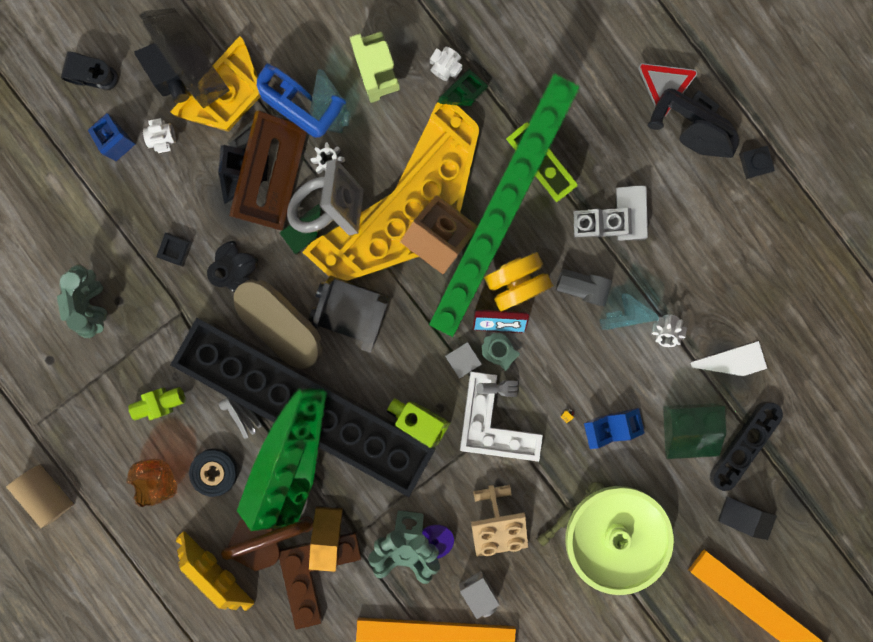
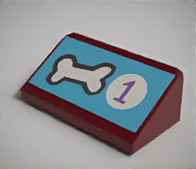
M475 310L473 329L475 331L525 333L529 314L524 312Z

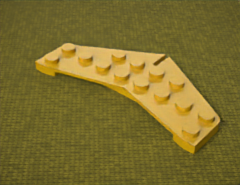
M438 102L395 190L387 197L361 212L359 233L349 236L338 226L326 235H322L311 242L302 253L328 276L345 281H351L418 258V255L410 251L400 241L412 222L436 195L457 211H461L479 134L477 123L459 106L440 104Z

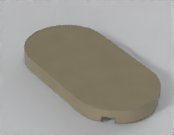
M251 279L238 286L234 293V306L237 314L284 362L295 368H308L321 357L322 347L320 348L319 342L321 338L316 328L271 284L263 280L255 281Z

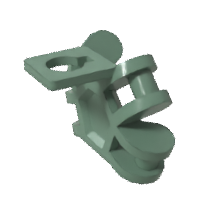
M75 265L60 279L62 294L57 296L60 318L62 321H66L67 326L81 337L91 338L96 333L103 331V321L106 320L108 314L104 308L93 306L89 303L92 297L102 292L103 286L99 281L95 280L96 275L93 270H87L82 265Z
M398 511L395 531L387 534L386 538L381 537L374 542L375 550L370 553L368 561L374 567L373 572L377 578L386 577L394 567L400 565L410 567L419 582L428 584L432 580V575L440 570V563L437 559L438 548L433 544H428V539L422 534L424 517L422 513ZM404 519H413L417 525L413 526L412 530H408L402 521Z

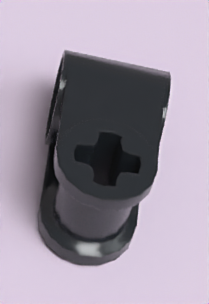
M67 52L61 79L80 86L110 90L117 85L118 74L112 67L100 59L87 57L75 52Z

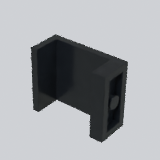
M329 276L326 282H321L318 287L316 297L320 298L317 307L313 306L309 321L312 322L316 330L320 326L363 341L361 349L371 353L391 296Z

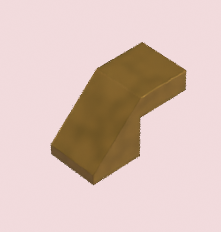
M316 506L310 543L309 570L336 572L338 543L341 535L342 508Z

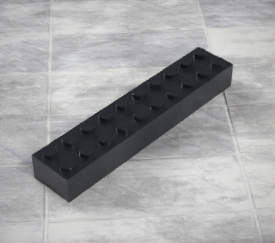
M196 317L170 366L273 423L276 422L298 390L323 389L326 393L318 447L407 497H410L435 451V447H428L395 426L396 423L206 318Z

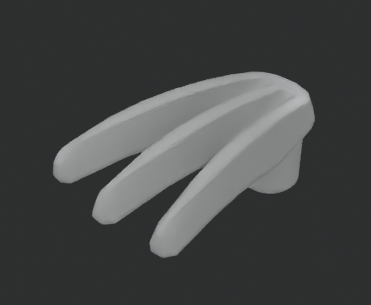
M228 397L219 402L221 410L228 409L245 439L249 437L246 426L251 434L256 433L252 422L258 428L262 427L257 416L245 406Z

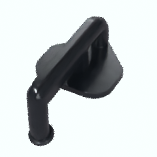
M669 88L662 93L653 111L651 120L648 122L647 126L650 129L660 130L664 127L662 122L670 107L694 121L679 137L680 142L684 146L700 155L726 158L734 156L740 139L738 132L729 120L675 89Z

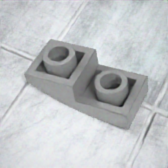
M631 208L574 211V237L576 238L632 235Z

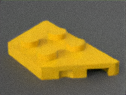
M240 36L188 92L189 99L178 103L170 111L174 116L229 132L261 97L256 85L258 75L246 44Z
M185 531L176 538V542L181 545L177 550L180 559V570L219 609L229 608L237 610L241 606L244 611H247L255 603L235 583V577L228 570H223L217 564V560L212 553L204 551Z

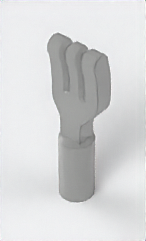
M503 380L499 384L478 383L476 391L479 394H496L498 392L501 396L517 397L518 381Z

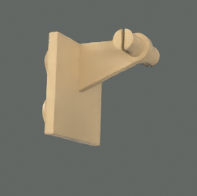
M510 484L500 487L490 485L488 489L474 490L475 502L491 499L495 518L471 522L476 557L483 555L492 556L495 553L515 552L528 548L525 513L499 516L496 498L512 496Z

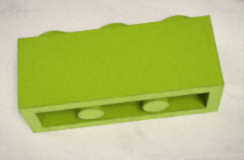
M528 121L506 138L515 151L529 125ZM549 149L536 177L553 199L558 202L577 187L578 184Z

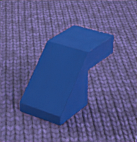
M639 408L600 416L584 423L590 449H598L615 441L632 440L645 434Z

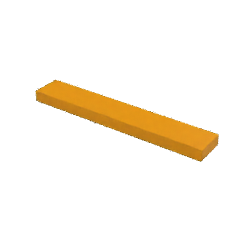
M706 550L701 552L688 569L698 579L780 642H823Z
M358 617L356 642H515L516 628L515 626Z

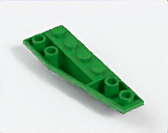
M323 389L298 390L272 426L261 446L237 508V512L250 531L281 528L299 521L314 481L326 393Z

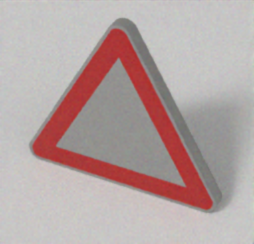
M645 63L640 64L638 67L654 107H656L665 90L672 88L683 94L697 75V71L693 69ZM668 108L664 118L667 116V114L670 112L672 108Z

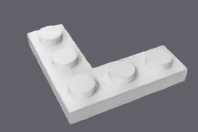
M470 371L460 451L539 461L543 435L490 427L495 394H479L476 391V386L478 383H496L497 375Z

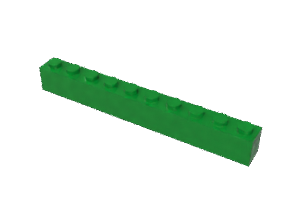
M556 74L553 75L429 323L430 326L451 337L457 332L580 86Z

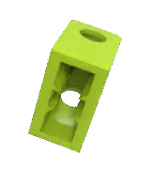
M394 398L387 409L389 414L398 418L395 426L430 448L438 446L451 423L416 402L404 404ZM413 414L417 415L418 418L416 424L412 423L411 420Z

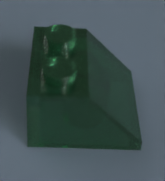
M715 403L663 406L666 459L720 456L726 436L725 406Z

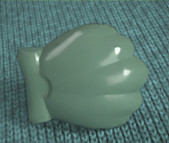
M493 333L491 336L484 338V344L481 347L482 355L488 361L500 365L505 371L520 355L519 352L513 349L509 339L502 333Z

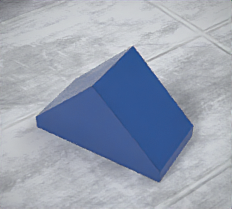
M108 113L88 129L98 150L114 161H118L136 144Z

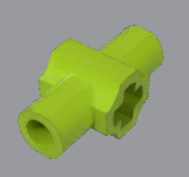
M163 387L141 395L142 400L129 404L128 410L133 420H139L148 416L150 421L172 413V408L184 404L186 397L180 387L168 391Z

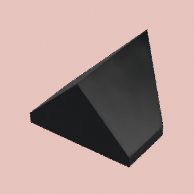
M221 145L218 170L224 204L234 198L245 154L244 149ZM269 155L267 156L261 183L267 181Z

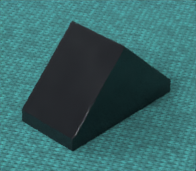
M726 497L718 521L751 537L768 540L777 515Z

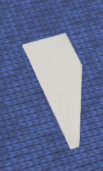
M759 341L691 362L692 368L741 376L767 369Z

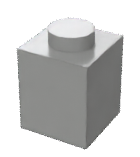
M482 571L459 584L460 593L476 619L481 616L484 618L488 617L497 610L496 607L499 606L498 597Z

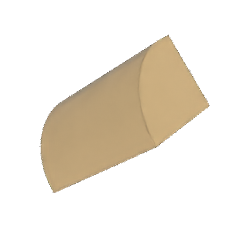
M41 464L31 468L6 486L40 528L54 522L74 505Z

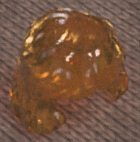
M146 459L136 462L130 467L127 484L134 486L135 494L133 499L139 507H144L145 505L155 506L173 498L177 493L176 481L170 466L165 461Z

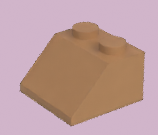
M436 195L412 222L400 243L444 274L472 238L478 226Z

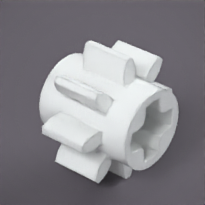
M444 47L442 52L436 48L430 57V63L433 65L430 70L444 81H447L450 76L456 79L463 66L459 63L461 56L449 47Z
M161 118L149 120V127L143 129V136L147 147L154 148L158 153L171 151L170 145L176 143V135L172 124H165V121H162Z
M328 142L325 143V148L321 150L315 147L317 158L311 159L312 163L319 164L316 168L318 174L323 170L326 171L327 163L323 160L325 156L329 158L332 156V159H337L340 163L345 162L344 157H337L340 148L337 146L332 150Z
M672 314L664 315L663 317L659 316L657 323H654L652 328V334L656 335L655 341L664 347L680 345L681 338L686 337L687 328L682 326L683 320Z

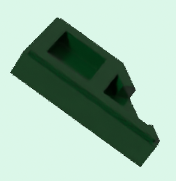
M468 69L440 96L438 102L447 105L471 106L489 86Z
M319 204L299 219L303 222L318 219L321 215L322 207ZM289 225L280 232V235L294 254L297 255L318 238L319 230L303 233Z

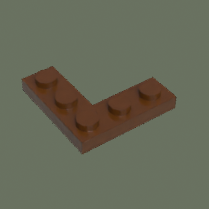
M356 532L340 535L337 565L361 560L362 556ZM310 543L280 549L279 561L296 630L322 624L323 621L312 577V571L316 570H309Z

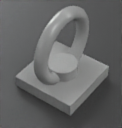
M337 159L327 161L325 177H317L306 182L292 196L287 209L288 221L295 230L310 233L326 227L334 220L349 236L358 234L364 189ZM323 187L321 207L326 212L316 220L310 222L301 221L298 217V209L301 202L310 192Z

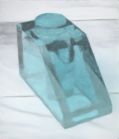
M320 69L317 71L310 115L318 121L332 101L331 96L341 97L328 76ZM346 104L343 105L339 115L327 131L343 133L344 126L348 127L350 110H347Z

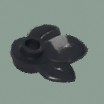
M229 241L217 249L215 262L208 267L207 278L213 286L227 287L235 292L238 286L250 280L247 276L255 270L258 258L248 253H238L236 242ZM222 269L226 275L223 278H219L215 272Z

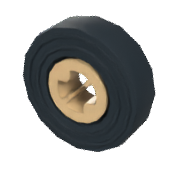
M216 448L205 450L197 455L192 461L189 470L190 482L194 489L202 495L209 497L221 496L228 492L236 483L238 476L237 463L232 455ZM213 466L217 467L216 471L218 469L220 471V475L216 476L215 479L210 478L212 475L209 476L207 473Z

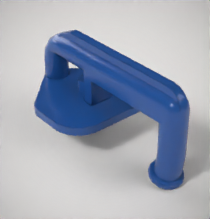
M267 63L257 78L256 85L263 101L315 138H319L326 133L339 115L343 105L347 103L345 99L332 95L329 107L318 121L291 101L297 92L309 101H312L314 98L282 71ZM274 74L283 81L280 84L285 89L282 95L268 85Z

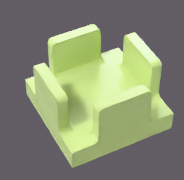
M382 32L361 38L360 34L350 37L370 103L380 100V97L400 90L398 79H395L393 72L394 64Z

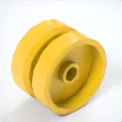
M538 252L523 259L519 257L498 267L499 270L484 277L490 290H496L505 285L508 290L498 294L494 299L500 311L519 304L554 286L549 275L546 273H542L534 278L530 276V273L543 266Z

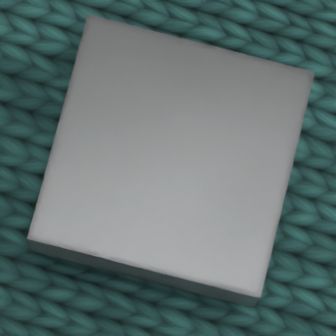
M468 342L445 356L459 378L482 365Z

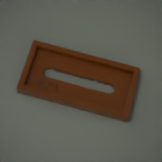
M255 111L229 214L230 217L276 230H283L307 134L306 131L290 121L261 111ZM276 138L279 141L277 159L274 163L266 202L260 207L257 205L256 200L272 139Z

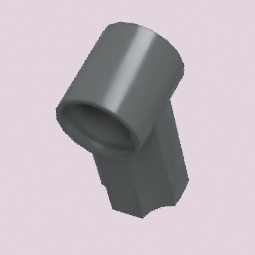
M562 269L556 284V291L605 307L612 280Z

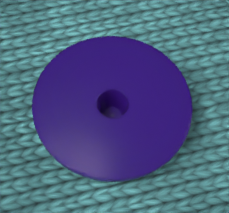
M431 525L422 529V534L428 539V544H433L438 548L437 559L451 551L454 545V536L450 529L443 525Z

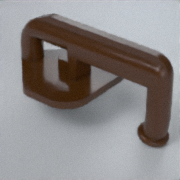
M305 516L298 522L276 530L250 531L242 519L238 522L228 547L222 550L221 556L225 560L234 559L254 571L262 570L278 562L280 558L279 541L311 531L314 522L310 517Z

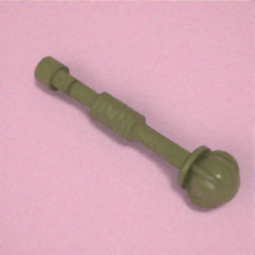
M600 482L591 483L588 490H585L587 494L582 500L593 492L605 488L604 485ZM581 501L572 509L569 508L557 519V523L551 529H548L537 538L543 547L559 529L565 528L568 525L573 511Z

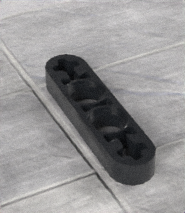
M763 402L756 407L712 469L710 481L714 487L722 491H729L736 486L780 424L783 412L779 405ZM766 409H772L771 413L774 415L772 419L766 418L767 415L764 413ZM756 421L763 422L762 424L766 425L767 428L765 429L763 426L756 424ZM757 428L760 432V438L757 442L751 443L747 438V434L751 429ZM736 450H742L745 454V459L740 464H735L732 460V455ZM726 463L736 468L737 470L735 472L729 470L730 468L725 466ZM720 473L726 474V478H728L727 483H720L721 480L718 478Z

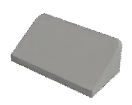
M646 185L616 188V208H631L632 235L617 236V241L647 239Z

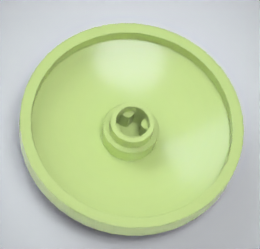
M612 486L593 492L576 507L567 525L565 544L568 558L582 580L598 591L613 595H626L647 588L662 575L672 556L674 536L671 522L666 512L653 498L635 488Z

